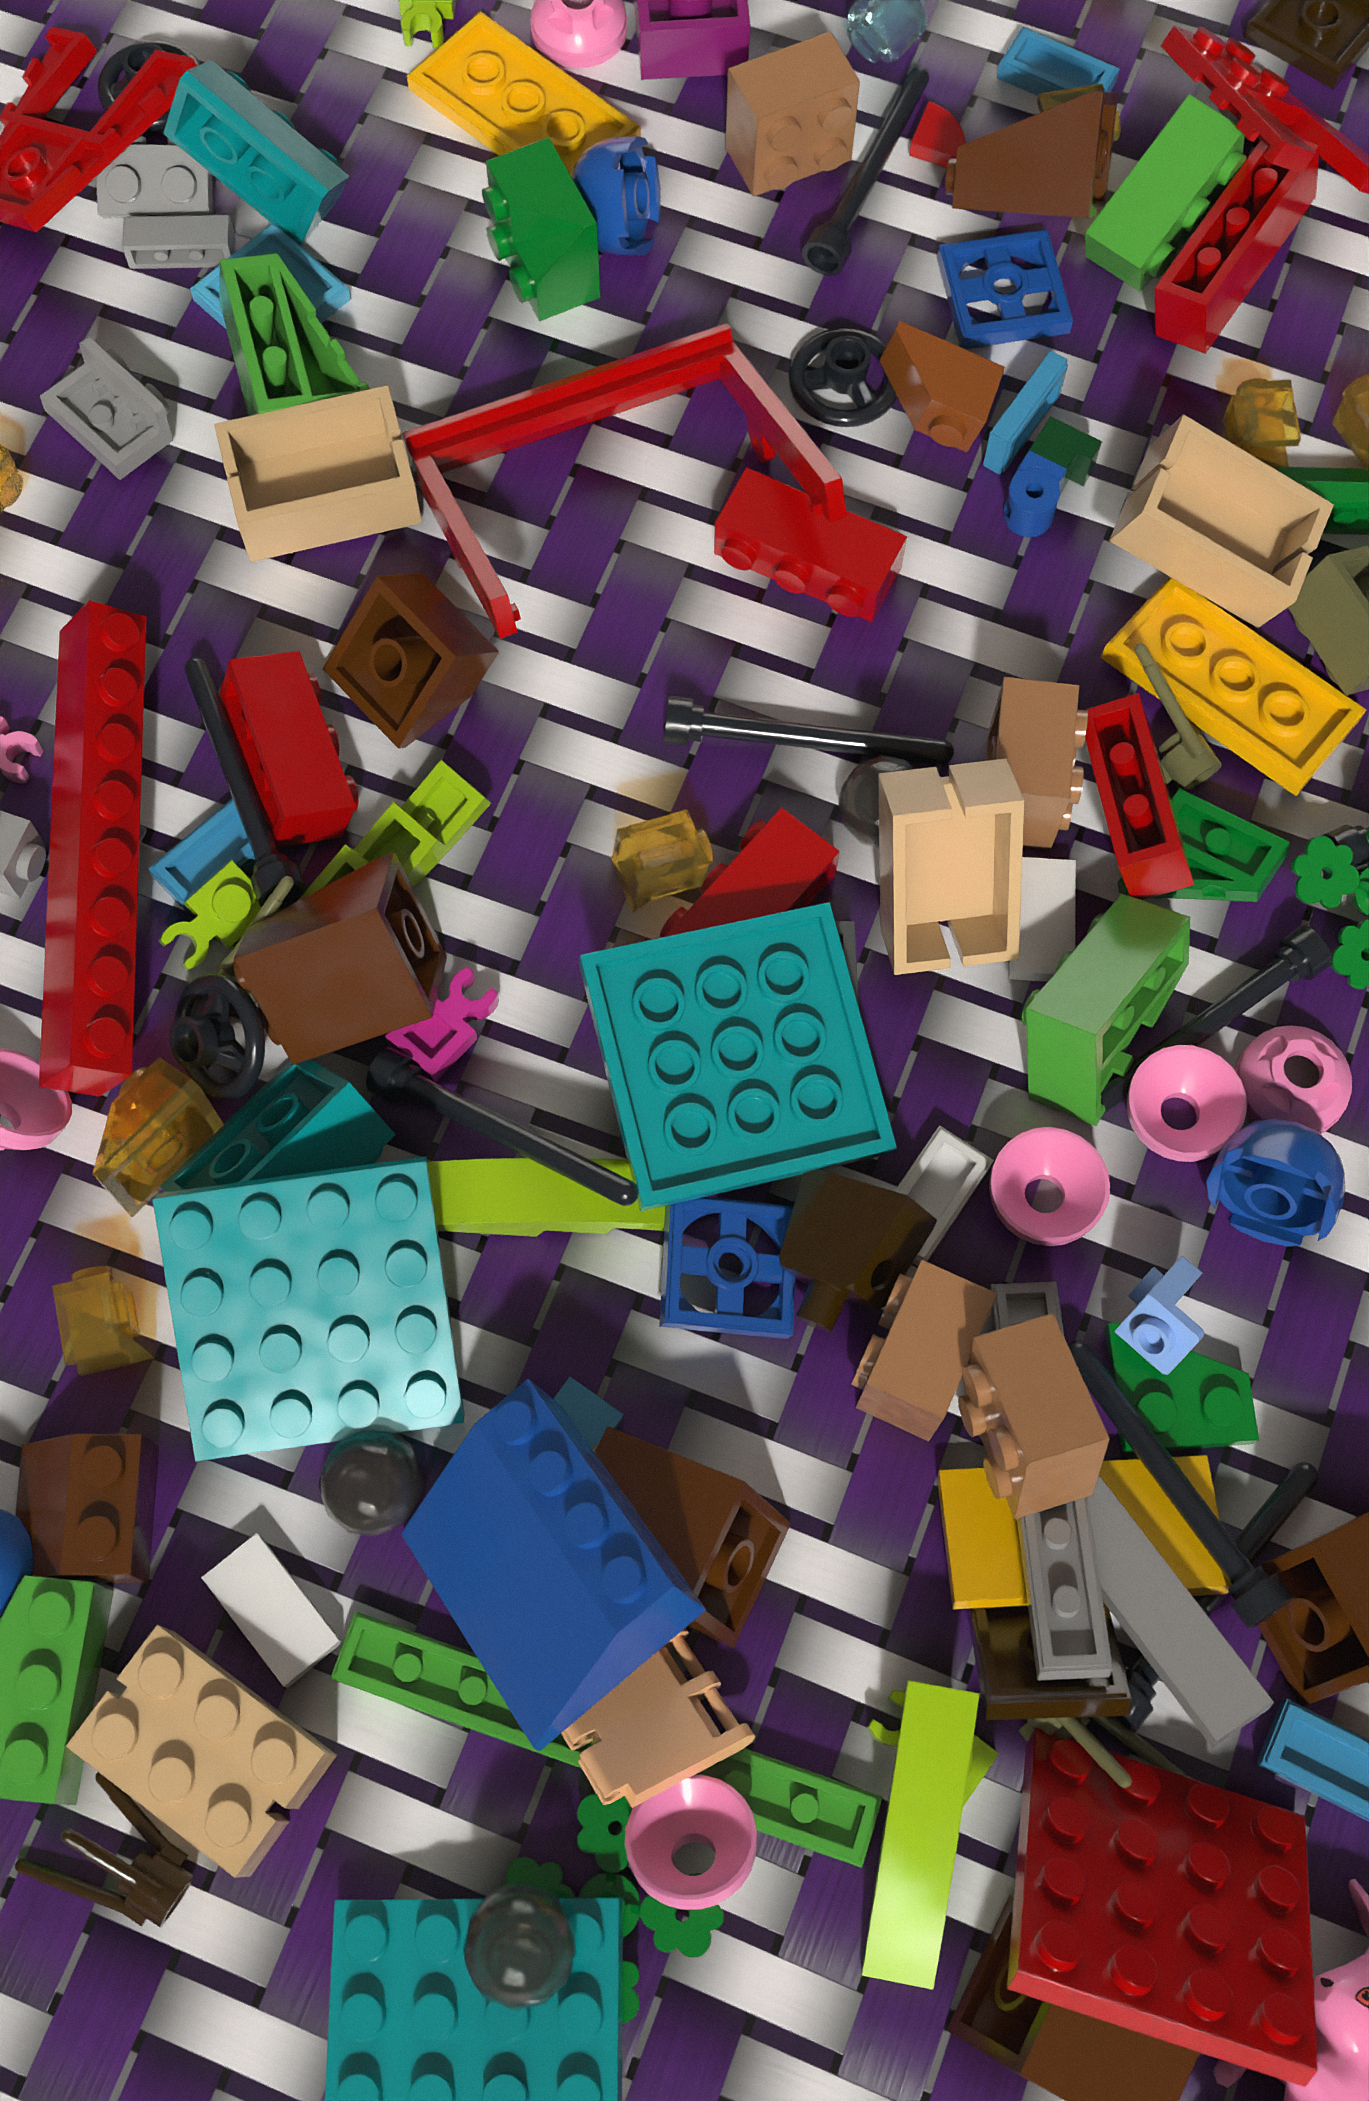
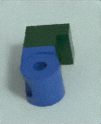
M1050 416L1011 480L1008 499L1003 511L1004 522L1007 527L1015 534L1023 537H1037L1044 534L1051 527L1060 494L1068 481L1071 480L1084 487L1095 468L1102 441Z

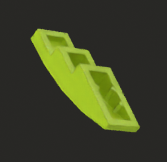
M440 760L402 807L393 802L354 849L345 844L299 900L373 860L394 851L414 889L454 847L491 805V802L449 765Z
M529 1158L428 1162L438 1231L537 1237L544 1231L607 1234L614 1228L664 1231L665 1206L641 1212L637 1200L632 1205L621 1206ZM589 1159L633 1181L628 1160Z
M907 1680L885 1825L883 1826L862 1976L934 1989L980 1693Z

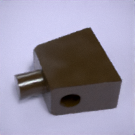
M822 1169L803 1173L779 1256L780 1267L808 1286L795 1317L818 1330L832 1333L846 1300L874 1310L885 1307L900 1273L906 1274L933 1231L937 1219L908 1195Z

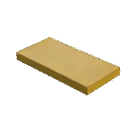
M481 11L407 75L408 87L411 92L498 156L549 137L570 176L581 154L598 141L614 137H641V126Z
M1171 577L1157 589L1106 644L1100 657L1160 700L1135 653L1137 644H1145L1187 719L1295 796L1299 794L1347 737L1367 710L1213 602Z
M1208 1456L1172 1457L1219 1520ZM1141 1460L1103 1461L1099 1476L1192 1596L1228 1594V1589L1232 1586L1231 1582ZM984 1468L939 1470L937 1484L953 1609L1028 1605L1017 1519L1013 1517L1006 1498H995L988 1484Z

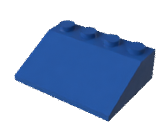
M529 1379L524 1381L473 1425L401 1533L531 1745L538 1751L547 1746L706 1610L564 1408Z

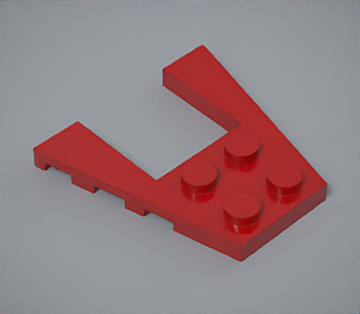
M1173 25L1161 47L1194 82L1198 83L1201 81L1212 91L1209 98L1218 108L1222 110L1227 109L1239 120L1236 127L1248 140L1254 142L1258 137L1269 147L1264 157L1271 164L1303 173L1316 154L1304 141L1320 145V157L1357 190L1369 194V154L1288 91L1291 86L1282 77L1269 69L1263 68L1261 70L1252 62L1256 55L1249 48L1233 38H1229L1225 43L1217 35L1201 26L1198 27L1195 33Z
M51 26L45 35L51 46L42 62L38 58H32L22 78L28 87L19 103L15 106L13 102H7L0 114V121L5 126L0 135V222L32 232L40 230L171 108L179 79L187 70L197 66L192 57L155 50L92 130L88 132L43 120L97 53L96 48L86 34Z

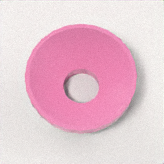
M535 0L530 19L531 37L535 47L551 62L571 68H588L600 65L617 54L625 43L627 15L622 0H593L588 7L580 10L565 6L563 4L564 0Z
M1289 1025L1275 1027L1263 1032L1246 1046L1239 1056L1234 1069L1242 1081L1246 1093V1117L1252 1123L1257 1120L1276 1118L1301 1123L1322 1134L1331 1128L1342 1116L1352 1093V1075L1342 1051L1332 1040L1320 1032L1306 1027ZM1297 1055L1310 1059L1318 1068V1083L1310 1088L1295 1086L1285 1075V1060Z
M1175 1045L1163 1048L1150 1055L1139 1065L1132 1077L1126 1099L1127 1115L1131 1127L1138 1138L1150 1150L1162 1157L1184 1162L1207 1159L1220 1152L1228 1138L1242 1128L1247 1111L1246 1093L1242 1081L1233 1067L1222 1057L1210 1050L1193 1045ZM1170 1098H1181L1188 1101L1195 1109V1125L1186 1130L1171 1128L1162 1118L1161 1104Z
M0 1048V1114L11 1122L14 1129L0 1124V1150L42 1148L52 1143L69 1123L72 1115V1101L69 1092L39 1087L40 1062L23 1053Z
M1043 1127L1020 1133L1007 1142L998 1153L991 1169L989 1189L991 1203L997 1217L1008 1230L1017 1237L1032 1244L1056 1246L1075 1241L1093 1229L1103 1216L1109 1202L1110 1180L1102 1157L1089 1142L1065 1129ZM1037 1179H1046L1053 1182L1062 1194L1060 1208L1051 1213H1041L1034 1210L1025 1198L1026 1186Z
M693 1775L633 1808L625 1831V1848L629 1866L639 1885L651 1897L664 1905L678 1909L695 1910L714 1906L731 1897L743 1885L751 1873L757 1852V1828L753 1812L746 1800L732 1786L713 1777ZM700 1842L706 1844L714 1851L716 1858L707 1872L698 1876H688L676 1869L673 1864L675 1854L687 1843Z

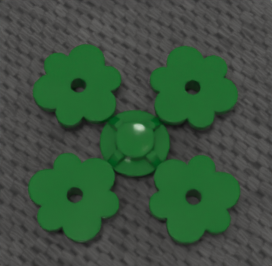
M1369 828L1367 829V832H1366V838H1367L1368 842H1369ZM1326 836L1313 837L1305 846V854L1296 856L1292 861V871L1299 877L1295 883V894L1303 903L1314 904L1320 902L1325 908L1337 907L1341 903L1342 895L1350 894L1351 901L1356 910L1369 917V867L1359 873L1354 866L1350 865L1353 860V852L1347 845L1335 846L1334 842ZM1369 918L1362 920L1357 927H1343L1338 934V940L1341 945L1337 946L1331 953L1333 957L1332 969L1340 975H1347V982L1353 989H1364L1369 985Z
M597 1794L585 1797L578 1807V1819L584 1829L580 1831L577 1843L584 1853H595L597 1864L607 1873L591 1878L581 1889L578 1898H622L623 1937L633 1930L640 1916L646 1927L655 1930L654 1944L661 1952L668 1953L678 1948L683 1955L690 1958L704 1955L710 1948L712 1941L710 1930L718 1929L723 1923L724 1913L722 1908L716 1904L698 1910L688 1909L690 1913L689 1918L683 1922L677 1917L678 1908L664 1905L650 1895L640 1904V1898L634 1885L624 1876L616 1874L625 1869L629 1863L625 1848V1831L633 1808L625 1796L607 1805L602 1804ZM619 1821L622 1825V1831L618 1835H613L610 1827L612 1823ZM521 1857L515 1859L509 1865L506 1872L507 1884H502L495 1890L493 1899H530L534 1893L539 1894L541 1899L576 1898V1895L569 1886L562 1884L564 1874L558 1864L547 1862L540 1867L535 1860ZM692 1873L688 1876H698L702 1873ZM623 1961L622 2024L631 2021L637 2015L640 2006L638 1994L633 1989L639 1981L640 1973L638 1967L630 1961Z

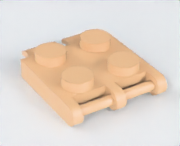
M686 1628L561 1733L571 1750H576L593 1742V1746L580 1754L581 1759L578 1763L603 1805L610 1804L625 1796L633 1808L744 1749L755 1738L747 1723L738 1724L717 1691L721 1686V1682L714 1671L705 1672L685 1641V1638L688 1636ZM669 1649H675L693 1679L686 1680L669 1653ZM706 1698L725 1728V1733L721 1734L700 1701Z

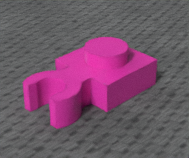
M468 967L459 971L451 980L448 998L444 1002L437 998L432 1018L391 1031L385 1036L389 1046H393L413 1056L412 1060L415 1065L421 1067L424 1071V1076L434 1082H437L478 1039L476 1031L468 1023L471 1020H481L490 1016L496 1010L499 1003L498 992L493 988L489 989L478 1000H469L464 997L465 991L475 982L474 972Z

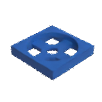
M1048 229L939 245L937 261L961 348L969 349L1070 333L1073 319ZM1010 256L1021 258L1034 265L1037 269L1023 270L1018 265L1011 263ZM985 257L988 270L983 277L960 280L959 275L968 265ZM1000 279H1008L1014 283L1016 289L1012 293L1002 294L995 289L994 283ZM1051 291L1052 299L1047 311L1041 315L1026 317L1022 303L1025 295ZM989 300L992 304L998 305L1001 320L979 323L969 316L966 303Z
M701 1197L665 1206L659 1327L781 1339L791 1337L794 1329L795 1277L780 1267L779 1256L794 1206L715 1197ZM719 1213L718 1241L711 1248L682 1245L683 1231L689 1224L705 1215ZM747 1218L767 1233L774 1243L778 1255L756 1253L752 1246L746 1242ZM733 1253L740 1258L742 1271L738 1276L728 1277L720 1271L718 1263L721 1255ZM681 1274L707 1276L710 1282L716 1286L715 1313L699 1312L686 1300L680 1290ZM752 1281L780 1284L773 1302L762 1314L757 1317L743 1316L744 1287Z

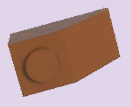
M900 320L880 358V363L914 430L930 436L935 442L943 446L955 447L967 452L986 423L1005 367Z

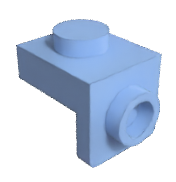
M1183 1256L1177 1260L1165 1275L1155 1267L1148 1272L1128 1295L1137 1304L1136 1308L1114 1331L1158 1371L1165 1375L1169 1374L1204 1336V1330L1175 1305L1202 1274L1199 1269Z

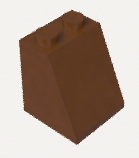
M1089 92L957 147V158L949 159L945 179L946 194L953 195L952 209L1091 218L1099 215L1106 205L1118 92Z
M394 851L373 860L247 928L234 957V971L241 987L248 993L252 992L261 1007L264 1026L269 1038L275 1045H282L292 1065L432 1018L447 955Z
M607 1426L599 1444L592 1448L706 1608L687 1627L734 1649L791 1523L745 1481Z
M1369 1511L1260 1565L1269 1576L1277 1574L1294 1597L1292 1601L1260 1623L1258 1627L1301 1706L1309 1705L1369 1681Z
M1009 1895L948 2025L947 2031L1064 2101H1179L1196 2060L1202 2053L1007 1989L1014 1897Z

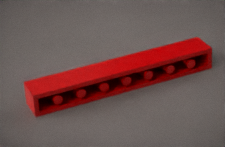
M89 600L59 631L39 1087L100 1097L132 1076L147 617Z

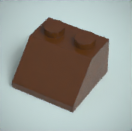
M423 573L379 575L375 578L322 669L398 749L409 746L468 700L500 651Z
M70 1434L22 1445L15 1516L20 1519L31 1538L34 1560L31 1576L102 1584H149L159 1447L142 1434Z

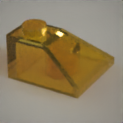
M158 1058L148 1068L142 1067L134 1071L132 1076L127 1078L121 1085L119 1096L110 1106L92 1174L123 1210L133 1217L161 1190L160 1186L224 1124L201 1087L190 1077L161 1058Z

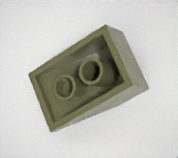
M1369 545L1326 556L1305 577L1296 602L1288 607L1294 617L1298 630L1309 639L1326 665L1329 677L1339 685L1345 696L1369 689Z

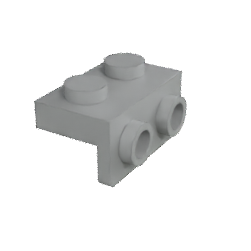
M138 137L96 177L98 215L102 218L174 215L202 216L213 214L212 174L169 138L168 145H147L145 137Z
M87 337L79 343L85 364L40 395L44 410L121 480L173 441L167 418L170 408L165 398L153 385L148 383L143 386L132 376L129 367L113 349L105 351L93 339Z

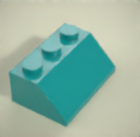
M213 60L187 70L179 79L163 134L270 223H275L296 243L302 246L338 202L350 176L341 169L338 161L330 153L323 149H317L296 131L293 123L284 114L269 109L250 92L246 83L239 76L232 72L224 71Z
M311 1059L292 1065L289 1061L160 1188L164 1192L374 1164L381 1156L383 1147L396 1134L349 1081Z

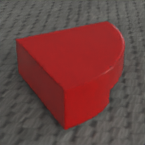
M929 101L911 141L909 156L947 168L949 159L957 158V147L966 144L964 132L957 119L943 107Z

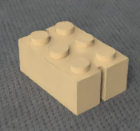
M388 385L214 424L237 524L250 562L422 523L415 484Z
M1183 414L1149 446L1131 488L1135 491L1127 498L1109 541L1259 628L1296 602L1313 559L1308 554L1317 548L1334 504Z
M1007 759L949 765V776L940 777L936 767L879 773L881 934L894 975L951 968V958L938 921L946 920L963 967L1019 960L1024 798Z
M157 1625L117 1677V1680L124 1684L127 1689L122 1695L107 1691L66 1747L234 1878L249 1877L290 1822L280 1813L268 1812L270 1807L276 1801L284 1808L299 1809L337 1754L176 1632Z

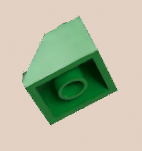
M547 137L487 160L488 187L482 189V197L493 225L486 228V233L498 261L506 259L511 268L509 270L510 281L518 300L521 303L529 301L540 322L600 298L597 222L550 138Z

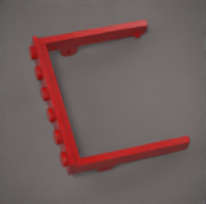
M727 323L402 432L415 481L445 535L458 567L462 568L500 639L518 633L515 621L521 620L519 609L515 603L510 604L504 586L442 477V473L719 379L746 414L750 442L759 462L763 464L774 460L776 452L811 498L808 500L809 510L814 517L823 514L830 523L847 517L842 477L733 342L731 328Z

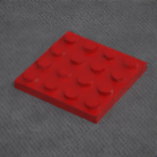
M1035 1727L1026 1744L1007 1989L1306 2087L1318 2071L1305 1816L1110 1752L1132 1779L1129 1787L1122 1788L1102 1769L1078 1741L1072 1739L1061 1740L1057 1735L1049 1736L1042 1729Z

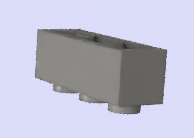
M229 215L124 217L122 248L130 269L218 267L220 260L228 259L235 253V235Z

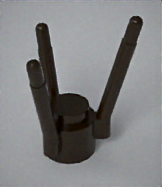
M97 1772L95 1775L96 1782L157 1854L152 1857L143 1850L132 1864L129 1865L72 1829L64 1830L61 1834V1840L82 1854L83 1857L120 1879L121 1881L117 1889L126 1896L23 1858L16 1862L15 1869L18 1873L34 1878L39 1882L120 1912L141 1927L148 1919L161 1928L174 1912L194 1880L195 1876L182 1868L189 1855L170 1843L128 1794Z

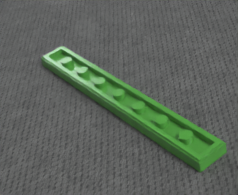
M355 1611L330 1679L581 1768L578 1763L581 1759L580 1754L593 1746V1742L576 1750H571L562 1734H560L541 1751L534 1749L475 1653ZM746 1748L695 1774L713 1777L732 1786L746 1800L753 1812L757 1831L862 1868L882 1796Z

